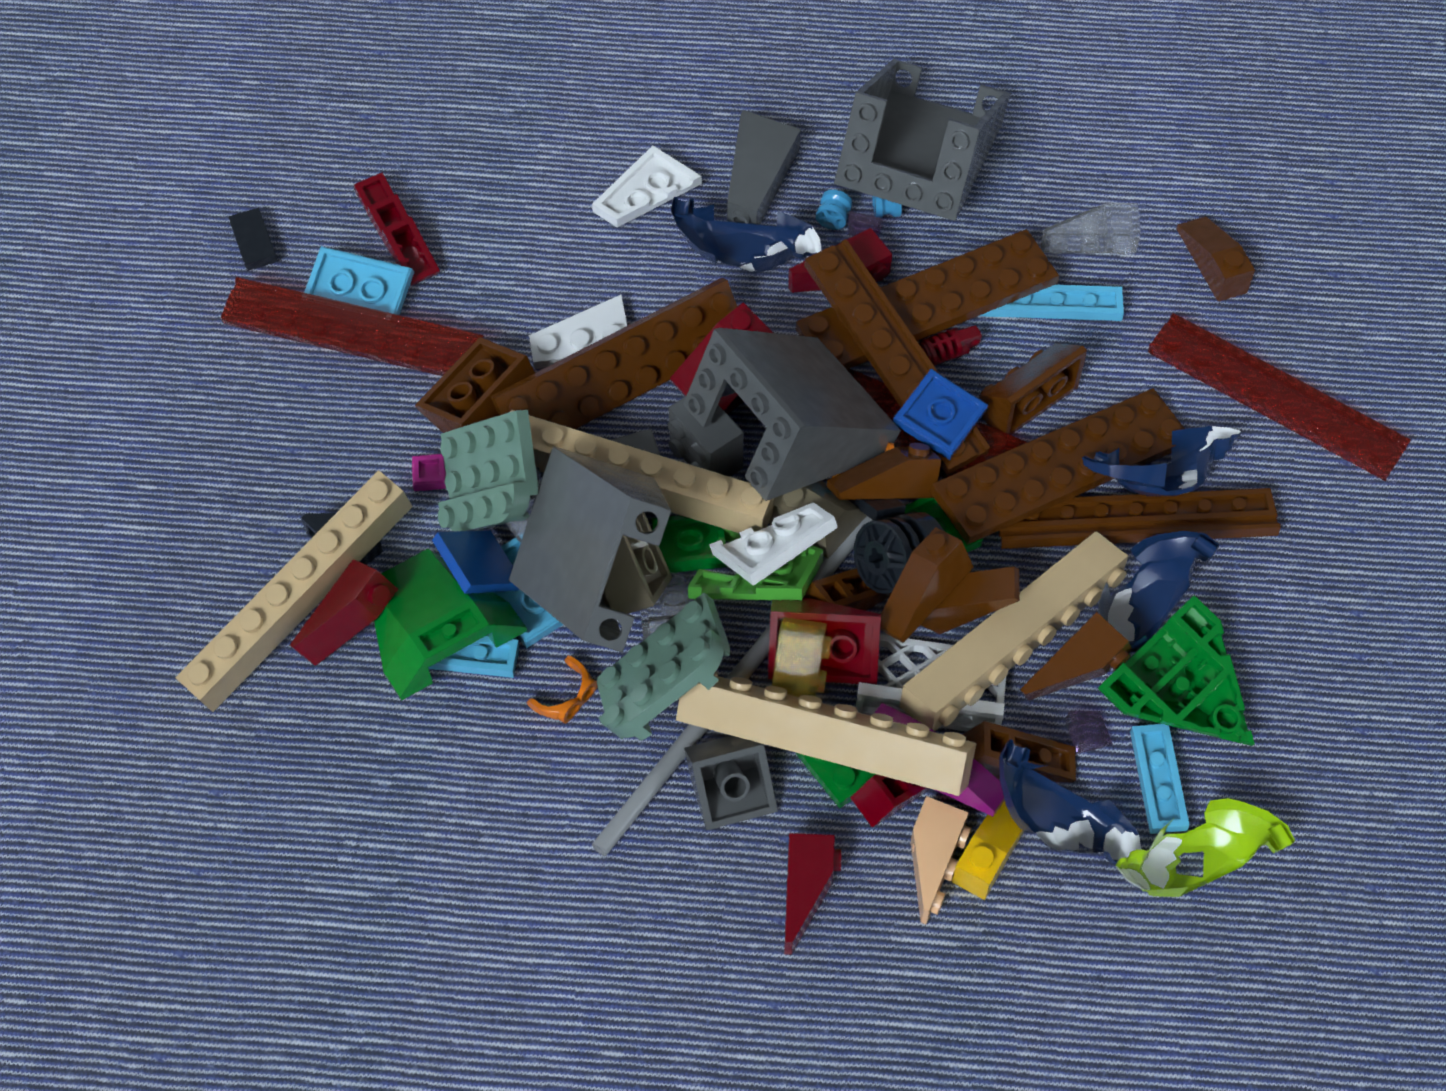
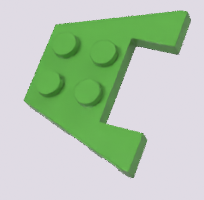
M724 529L725 541L731 542L741 538L739 533ZM813 545L754 586L737 573L735 576L699 569L688 585V598L696 599L705 592L710 598L721 600H802L823 563V550Z

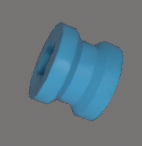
M827 190L822 194L821 206L817 209L815 218L821 226L827 229H842L847 222V213L850 212L852 207L851 197L839 190Z
M872 196L875 219L882 218L888 214H891L893 217H901V204Z

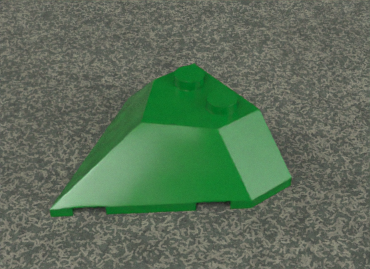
M1195 595L1125 664L1123 663L1098 687L1124 715L1249 746L1255 744L1251 730L1248 731L1243 711L1245 707L1230 654L1227 655L1222 635L1224 631L1221 620Z

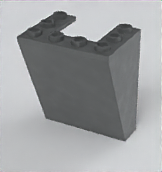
M892 59L855 93L834 184L956 221L1002 126L1011 93L981 84L973 113H969L915 97L923 67ZM906 70L911 74L912 82L909 86L903 87L897 83L895 78L897 71ZM994 96L998 100L986 111L983 107L984 98Z
M716 328L712 333L683 403L704 428L709 426L721 397L737 393L766 426V431L745 474V478L765 501L843 473L884 453L888 442L894 443L901 431L819 338Z
M553 446L538 489V495H536L509 576V581L581 640L623 653L635 617L634 615L611 609V607L605 604L602 595L623 535L656 546L660 545L671 509L655 478ZM649 511L657 516L658 523L653 531L642 532L636 527V518L642 512ZM617 621H619L621 624V631Z

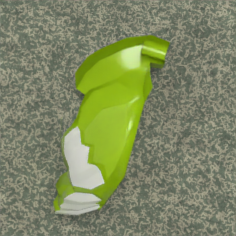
M1229 798L1211 800L1204 812L1205 824L1186 833L1163 835L1166 828L1172 822L1171 820L1157 834L1149 850L1138 849L1131 851L1128 858H1120L1115 867L1127 882L1135 885L1142 891H1146L1150 896L1180 897L1241 868L1263 845H1267L1273 853H1276L1296 841L1288 825L1267 810ZM1203 851V877L1177 874L1176 866L1181 862L1179 859L1180 855Z

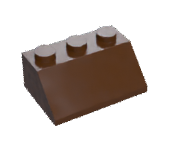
M479 337L415 406L441 432L445 433L499 416L490 396L535 372L526 355Z
M1055 343L1045 351L1043 349L1037 351L1029 362L1022 367H1014L996 385L990 384L983 389L979 398L988 405V408L981 418L1005 440L1078 388L1087 349L1081 345Z

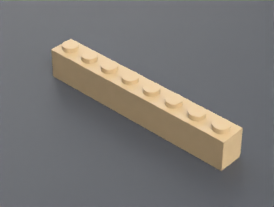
M529 415L537 471L544 473L552 447L556 446L655 478L672 513L736 533L751 527L756 532L768 526L773 513L774 498L765 501L748 482Z
M378 470L175 678L209 710L214 712L325 598L351 561L354 559L360 562L413 507L404 491Z
M1097 531L1024 588L1020 592V601L994 612L904 684L899 707L912 718L934 731L942 725L945 727L950 725L962 708L967 704L969 706L974 705L982 697L984 690L990 685L996 686L1000 684L1012 667L1016 664L1019 666L1024 664L1035 648L1040 644L1042 646L1047 645L1054 638L1057 630L1063 625L1070 626L1085 607H1093L1100 600L1106 582L1108 583V588L1112 587L1114 589L1120 585L1126 576L1124 569L1128 555Z
M715 672L714 676L719 680L711 689L708 690L699 682L679 698L676 721L956 796H960L969 784L976 743L966 741V737L959 733L945 732L944 734L931 732L929 731L930 728L924 724H900L893 722V718L889 715L874 713L870 716L858 713L857 708L850 705L837 704L831 706L823 704L822 699L816 696L802 695L796 697L788 695L787 690L781 687L767 686L761 688L752 685V681L746 678L733 677L727 679L719 677L718 672Z

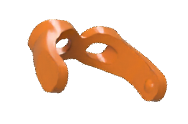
M570 655L564 659L565 663L582 676L577 697L555 706L542 705L533 698L527 701V705L533 711L542 716L560 720L565 724L575 716L581 706L588 701L598 687L597 681L591 677L585 666Z

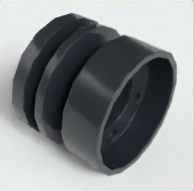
M913 511L895 517L872 520L864 524L856 534L853 549L854 562L858 574L867 587L876 593H892L910 555L935 527L944 531L937 520L925 512Z

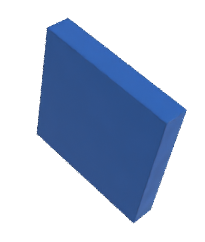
M930 369L895 415L893 422L899 428L950 460L987 411L988 405L933 369Z
M491 530L437 532L432 539L464 594L519 590L518 587L509 581L513 565Z

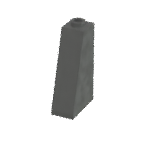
M745 110L742 111L727 200V222L761 224L800 150L801 129Z

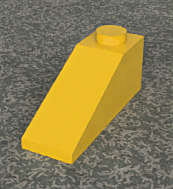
M1005 801L994 817L987 814L956 864L952 883L983 900L988 896L1025 831L1020 829L1014 822Z

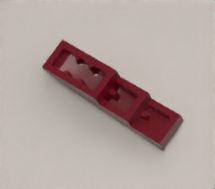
M383 172L354 184V191L396 264L413 269L414 275L410 285L412 286L439 274L440 269L411 216H408L398 195H394Z

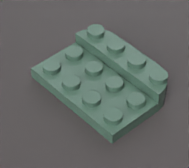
M528 410L512 411L441 433L442 442L440 449L445 463V486L449 493V500L438 502V522L442 528H449L452 531H480L487 527L508 522L524 521L530 517L526 510L529 505L530 495H538V481Z
M704 592L694 601L687 603L679 613L666 623L661 624L655 632L640 644L632 647L625 656L612 666L607 667L596 678L604 708V714L598 718L606 728L619 738L635 736L640 741L652 735L649 721L699 682L708 690L718 682L719 679L714 676V673L718 669L723 656L730 655V646L712 598Z

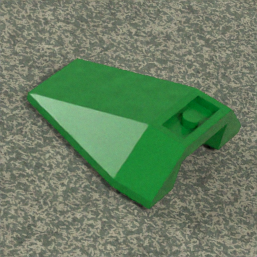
M426 549L381 573L398 590L378 618L374 620L383 672L401 701L433 684L428 667L488 635L497 648L527 631V627L510 603L494 592L464 594L443 558L430 549Z

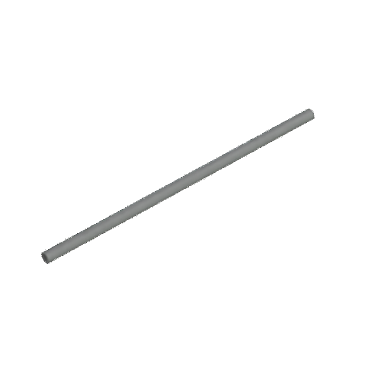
M866 516L829 559L823 558V563L813 581L833 575L853 550L856 534L864 524L872 521L871 518ZM770 625L727 676V679L733 677L749 679L769 654ZM691 724L685 728L592 843V847L599 854L607 856L685 759L684 748L696 745L708 729Z

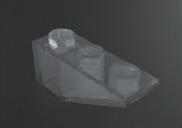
M1104 203L1043 229L1040 248L1043 253L1053 254L1116 253L1122 255L1136 253L1141 235L1138 203Z

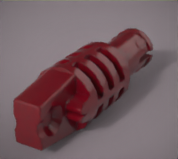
M977 325L958 330L956 327L946 332H941L938 335H933L928 339H922L919 345L935 367L938 364L941 365L946 361L949 362L954 358L969 354L970 348L979 345L982 334Z

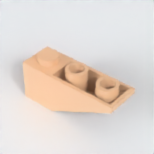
M927 796L913 827L910 842L920 920L923 924H927L931 913L938 915L945 898V893L940 892L944 879L951 882L955 866L959 861L954 859L953 856L957 847L965 848L972 829L966 826L969 812Z

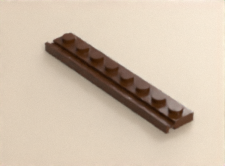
M847 239L842 240L841 244L837 246L832 245L805 259V268L899 406L902 407L930 369L937 373L939 372ZM975 426L950 460L935 450H931L941 458L940 466L948 475L975 461L977 457L988 454L990 446Z
M1271 488L1195 491L1177 496L1131 494L1073 497L998 532L1001 538V549L1079 545L1096 531L1112 544L1137 543L1155 535L1178 531L1205 533L1212 539L1278 536L1281 526L1277 522V511Z

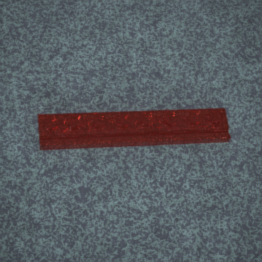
M240 277L235 278L236 284L234 289L230 291L220 318L223 324L439 376H443L479 337L484 338L481 334Z
M1175 313L1171 315L1169 321L1165 323L1149 345L1148 353L1384 481L1387 480L1411 439Z

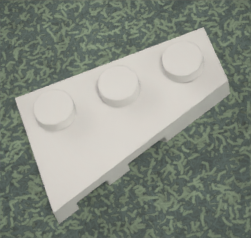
M652 146L592 204L593 212L615 227H619L672 200L674 197H678L701 185L702 176L655 146Z
M622 296L614 297L529 335L534 370L546 368L626 327L627 321Z
M813 502L774 518L771 526L756 532L751 527L739 532L741 536L739 539L724 545L722 540L709 545L712 554L754 586L838 527L835 517Z

